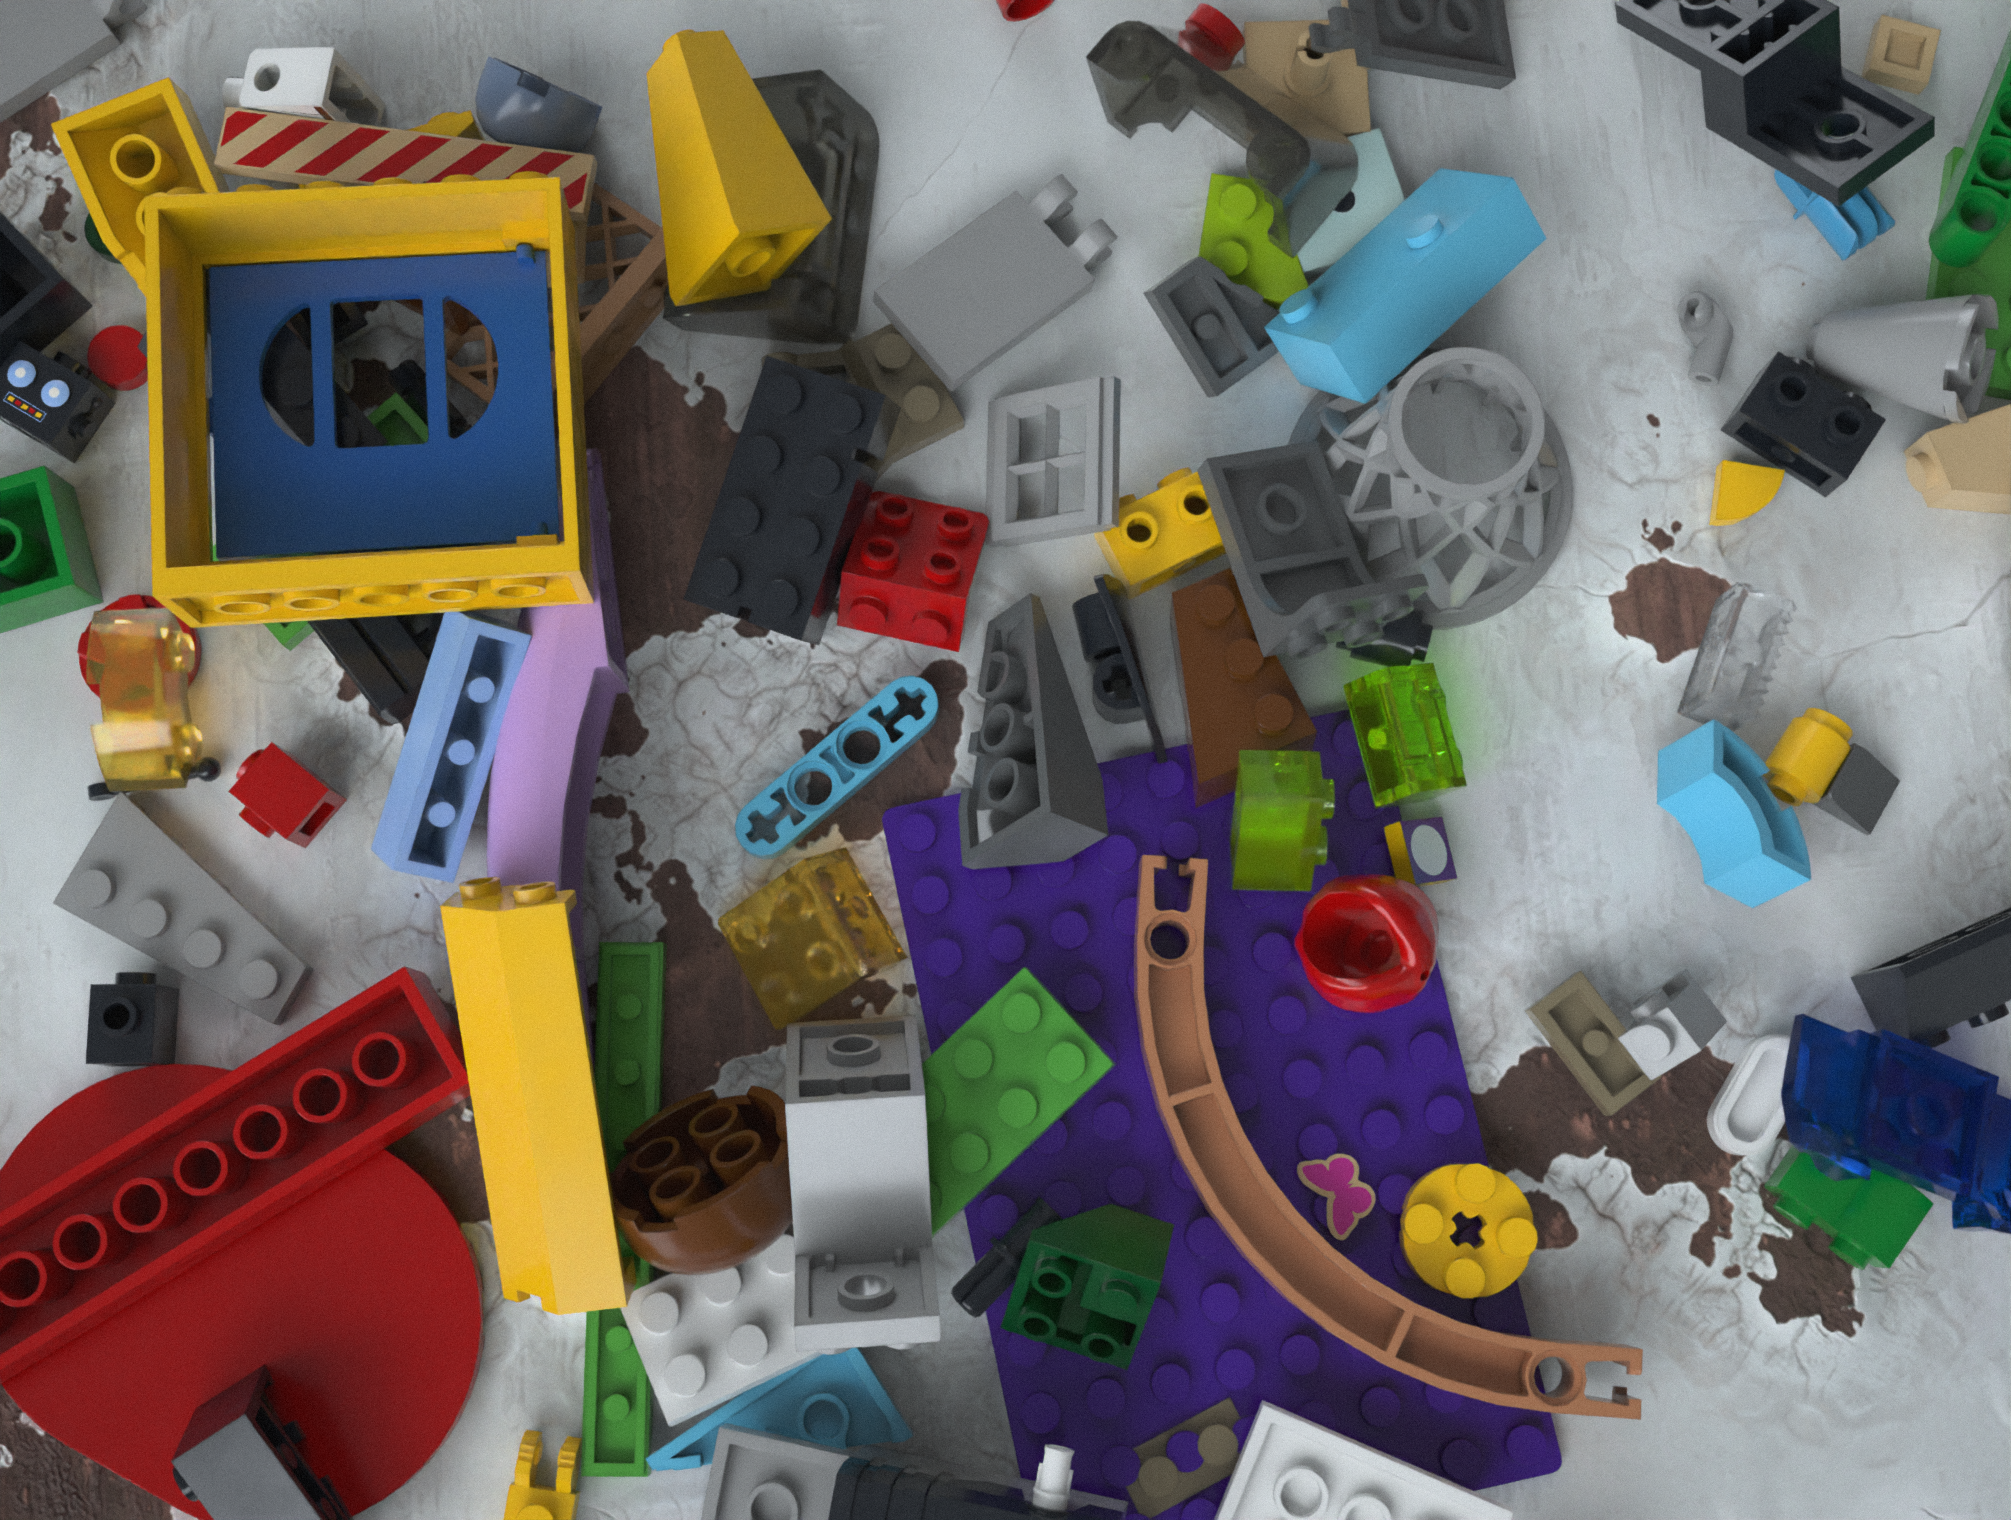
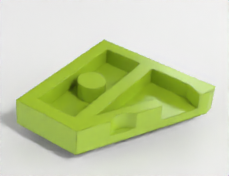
M1211 173L1198 257L1201 256L1223 270L1231 282L1238 285H1246L1264 297V303L1279 310L1282 303L1288 297L1298 291L1307 289L1309 286L1273 184L1267 181Z

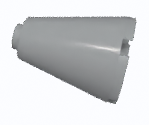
M1971 294L1830 311L1824 316L1821 323H1814L1807 338L1806 355L1809 360H1814L1815 369L1819 374L1946 421L1966 424L1969 422L1966 413H1977L1991 378L1996 349L1986 348L1985 330L1986 328L1998 330L1997 304L1991 295Z

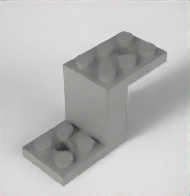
M916 1015L787 1023L785 1112L795 1246L794 1330L796 1352L816 1351L821 1354L834 1355L856 1347L887 1345L894 1349H911L925 1342L941 1341V1328L932 1244L926 1100Z

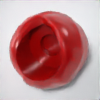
M1384 874L1344 875L1328 881L1307 902L1303 909L1302 924L1294 938L1295 948L1301 958L1308 981L1325 1000L1346 1011L1379 1013L1414 1000L1423 990L1436 964L1439 925L1437 912L1431 900L1415 885Z

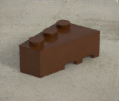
M1230 568L1172 592L1170 629L1179 694L1182 701L1187 751H1189L1196 809L1311 757L1317 730L1277 655L1263 657L1235 576Z

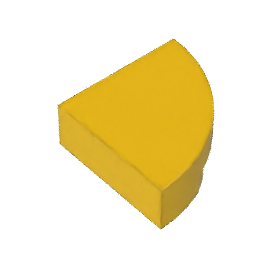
M1722 460L1716 466L1709 525H1733L1758 513L1778 492L1785 470Z

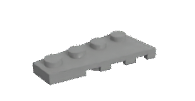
M120 791L53 901V904L262 1019L281 1026L312 973L313 968L256 914L251 913L230 893L231 890L214 874L201 866L167 830L162 829L144 812L145 809L130 795Z

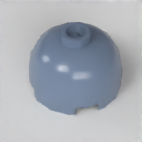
M488 56L479 79L475 97L477 118L484 132L496 142L576 153L585 148L596 128L603 108L572 91L568 92L543 80L542 77Z

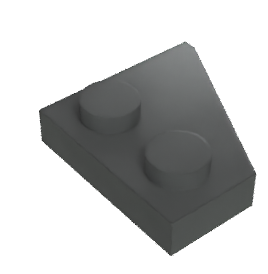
M1201 256L1189 260L1143 293L1208 398L1219 396L1279 352L1264 327L1280 312L1264 303V297L1248 286L1231 282L1223 270Z

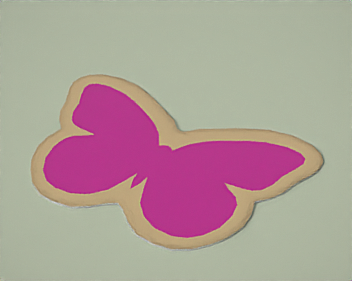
M1334 1154L1326 1161L1316 1159L1303 1161L1298 1164L1297 1174L1302 1183L1321 1196L1328 1198L1327 1225L1330 1233L1338 1240H1345L1356 1227L1358 1219L1367 1216L1372 1211L1376 1201L1375 1193L1371 1186L1358 1180L1359 1166L1357 1161L1350 1155Z

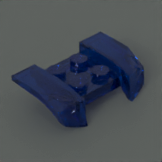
M1805 1014L1796 1015L1781 1089L1788 1137L1794 1147L1800 1153L1809 1154L1816 1169L1834 1181L1858 1178L1870 1181L1871 1171L1874 1169L1952 1201L1953 1229L1970 1232L1991 1231L2011 1235V1099L1997 1094L1999 1076L1885 1029L1872 1033L1861 1029L1846 1032Z

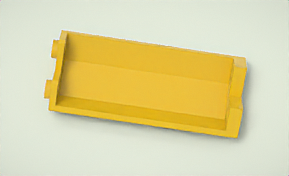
M485 877L462 882L459 884L460 892H455L440 905L503 1296L505 1299L518 1303L531 1298L530 1294L541 1297L543 1311L556 1315L627 1307L637 1279L633 1256L622 1257L617 1221L614 1216L615 1208L569 913L577 905L575 890L556 891L555 882L501 886L499 877Z

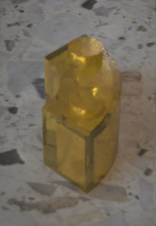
M167 608L94 611L88 640L86 675L87 684H100L103 724H92L90 727L98 763L109 791L187 788L192 762H198L201 757V732L198 725L192 722L188 699V672L194 666V644L191 636L188 633L182 632L175 614Z

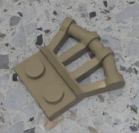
M892 323L856 341L850 339L836 351L797 355L790 352H775L767 354L761 359L762 367L766 356H770L824 375L845 373L848 377V380L845 382L884 394L901 407L883 461L870 457L864 463L878 473L876 481L893 463L964 428V420L944 383Z

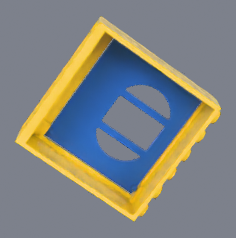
M525 171L515 173L509 179L481 181L477 177L460 174L445 177L439 183L413 184L402 178H383L375 181L373 186L345 187L337 182L315 181L307 184L305 189L276 190L267 185L247 184L238 187L236 192L207 193L197 188L179 187L169 190L167 195L144 196L152 596L191 628L594 603L575 229L560 177H548L543 173ZM549 252L551 267L564 541L559 540L560 533L545 253ZM206 269H209L212 365L211 398H209ZM423 300L428 417L427 442L412 445L338 448L333 328L334 305L344 302ZM450 300L465 307L482 322L493 339L498 358L497 384L489 406L480 419L468 431L456 439L450 437L445 304ZM306 307L310 308L315 438L314 444L310 447L295 441L277 425L265 402L262 386L264 360L272 340L290 318ZM210 436L213 437L216 558L219 561H213Z

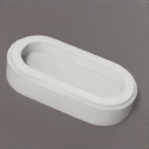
M1771 1034L1757 1037L1744 1047L1711 1104L1707 1115L1709 1134L1719 1148L1733 1155L1744 1156L1759 1154L1773 1144L1810 1077L1809 1057L1801 1044L1786 1035Z

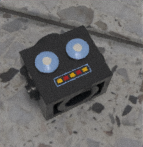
M19 341L0 368V420L74 464L116 403L88 380L92 371L61 351H58L54 358L51 359Z

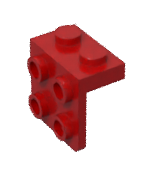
M883 491L872 492L863 520L855 532L842 569L837 626L959 652L965 632L970 591L989 526L988 517L980 512L906 497L900 494Z

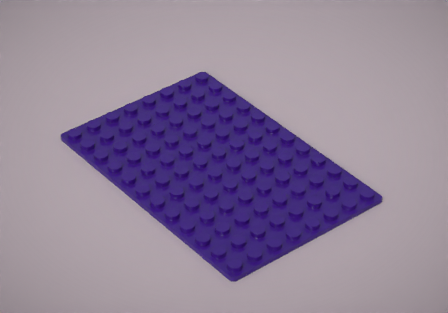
M1366 706L1310 717L1317 730L1311 757L1196 809L1187 744L1166 748L1165 752L1168 762L1158 764L1153 751L1097 763L1103 780L1108 836L1063 862L970 869L962 866L958 812L961 793L892 807L886 810L882 817L931 1055L1017 973L1026 967L1032 971L1117 1064L964 1208L975 1264L993 1246L989 1240L993 1236L999 1240L1035 1203L1039 1196L1062 1219L1107 1204H1113L1174 1224L1162 1281L1128 1370L1107 1363L1097 1362L1089 1357L1001 1329L1002 1320L1015 1281L986 1310L1020 1477L1036 1481L1039 1463H1043L1045 1445H1058L1074 1450L1070 1469L1074 1470L1070 1489L1127 1501L1128 1507L1125 1520H1214L1232 1474L1150 1519L1138 1512L1126 1486L1133 1484L1137 1480L1141 1467L1140 1459L1133 1448L1229 1397L1240 1416L1231 1428L1237 1438V1452L1240 1454L1263 1400L1472 1491L1551 1474L1558 1471L1562 1464V1456L1550 1412L1495 1405L1439 1389L1374 1360L1327 1332L1282 1297L1237 1251L1203 1205L1173 1150L1157 1111L1143 1061L1134 1001V934L1139 862L1142 855L1167 857V869H1159L1157 875H1154L1155 907L1160 911L1173 909L1186 912L1191 878L1178 876L1179 864L1186 865L1190 858L1208 859L1204 926V993L1210 1036L1227 1094L1245 1135L1267 1173L1297 1212L1334 1249L1373 1279L1412 1302L1453 1320L1492 1331L1531 1336L1517 1280L1504 1290L1487 1297L1459 1298L1425 1284L1411 1270L1400 1248V1219L1404 1210L1402 1206L1406 1194L1418 1179L1429 1171L1443 1165L1479 1163L1489 1168L1437 957L1436 964L1425 987L1414 1000L1379 1013H1360L1343 1010L1325 1000L1308 981L1301 958L1295 948L1294 938L1302 924L1303 909L1307 902L1328 881L1344 875L1384 874L1396 878L1384 827L1402 821L1377 717L1375 712ZM1167 925L1153 930L1150 940L1156 954L1165 959H1177L1184 954L1186 948L1185 938L1177 928ZM1334 1154L1350 1155L1357 1161L1359 1166L1358 1180L1371 1186L1375 1193L1376 1201L1372 1211L1367 1216L1358 1219L1356 1227L1345 1240H1338L1330 1233L1327 1225L1328 1198L1321 1196L1302 1183L1297 1174V1166L1300 1162L1316 1159L1326 1161ZM1461 1212L1457 1213L1452 1218L1457 1228L1450 1236L1452 1242L1456 1246L1467 1242L1472 1247H1475L1481 1240L1478 1234V1230L1483 1226L1478 1216L1466 1218ZM1538 1364L1534 1373L1535 1384L1541 1393H1546ZM1177 1431L1168 1439L1166 1444V1457L1175 1464L1180 1472L1195 1471L1204 1462L1198 1451L1199 1435L1193 1431Z

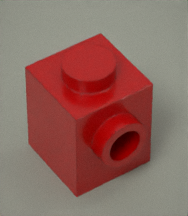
M273 742L265 750L259 749L246 758L237 771L236 778L238 781L228 791L245 805L238 815L251 827L267 838H270L276 831L286 840L303 848H306L347 801L344 796L293 754Z

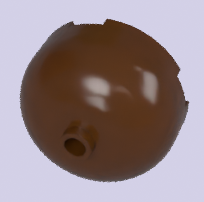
M751 1085L746 1095L718 1099L714 1089H710L670 1105L641 1124L622 1142L628 1153L622 1158L614 1172L609 1173L615 1208L614 1216L617 1221L618 1231L623 1240L644 1261L671 1273L703 1275L736 1267L765 1251L782 1236L793 1222L785 1102L778 1094L763 1087Z

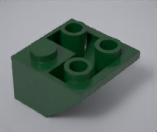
M1107 1204L1033 1229L1000 1328L1034 1341L1047 1343L1089 1357L1097 1362L1107 1363L1128 1370L1162 1281L1174 1224L1113 1204Z

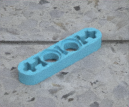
M916 676L900 677L887 685L744 806L739 812L735 823L736 837L741 846L753 857L763 860L777 858L792 848L933 727L938 718L939 706L937 694L932 685L923 678ZM905 693L912 699L919 694L923 695L925 699L921 703L924 716L917 721L911 715H906L900 719L893 727L894 731L902 737L892 743L883 725L871 717L881 711L887 722L900 710L897 700L899 695ZM865 730L872 732L878 737L881 745L877 757L866 764H857L849 760L844 751V746L849 736L857 731ZM808 772H822L832 782L830 796L819 805L804 804L797 797V783ZM785 792L793 809L806 818L798 825H795L788 814L775 827L777 834L780 836L776 842L769 844L763 838L755 843L751 842L749 838L756 831L751 821L760 814L766 820L773 819L779 814L783 807L774 799Z

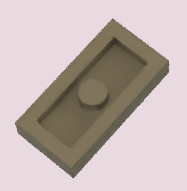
M1582 971L1572 974L1524 1010L1604 1116L1613 1115L1662 1077L1660 1075L1650 1081L1620 1042L1618 1037L1626 1030Z
M1230 1397L1133 1448L1140 1459L1141 1467L1137 1480L1133 1484L1126 1486V1489L1139 1513L1146 1515L1150 1519L1233 1474L1240 1453L1237 1452L1238 1442L1231 1428L1240 1416ZM1180 1430H1190L1199 1435L1198 1451L1204 1462L1197 1470L1192 1472L1178 1471L1175 1464L1166 1457L1165 1449L1168 1439Z

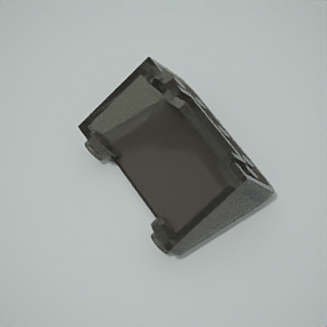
M1125 21L1116 24L1107 31L1086 56L1107 123L1129 139L1137 132L1138 126L1147 123H1161L1163 127L1173 133L1192 110L1247 150L1246 167L1250 179L1263 191L1265 201L1272 205L1274 210L1273 222L1267 231L1269 242L1292 259L1349 193L1358 178V155L1355 146L1347 137L1199 33L1143 21Z
M821 69L752 78L832 220L778 279H772L771 287L768 290L675 306L670 297L668 284L664 291L663 319L688 332L823 346L845 344L854 337L858 324L879 159L877 126L870 113Z

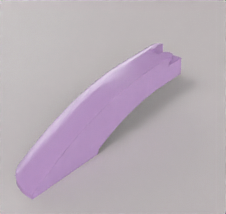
M593 448L586 449L594 603L523 607L521 609L517 627L532 635L509 698L491 764L487 821V877H499L501 886L555 882L556 891L575 890L577 905L569 913L595 1076V1044L583 936V878L587 830L599 759L617 694L627 693L630 690L602 459L599 450ZM561 493L558 501L560 533L559 540L564 541L563 504Z

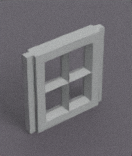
M1099 376L997 397L995 401L988 402L986 516L989 519V526L985 545L990 547H1011L1109 531L1111 528L1119 527L1121 380L1115 376L1102 378ZM1086 405L1085 451L1059 456L1060 410ZM1046 413L1045 458L1020 463L1021 418ZM1085 463L1084 509L1058 513L1059 468ZM1045 470L1044 516L1019 520L1020 475Z

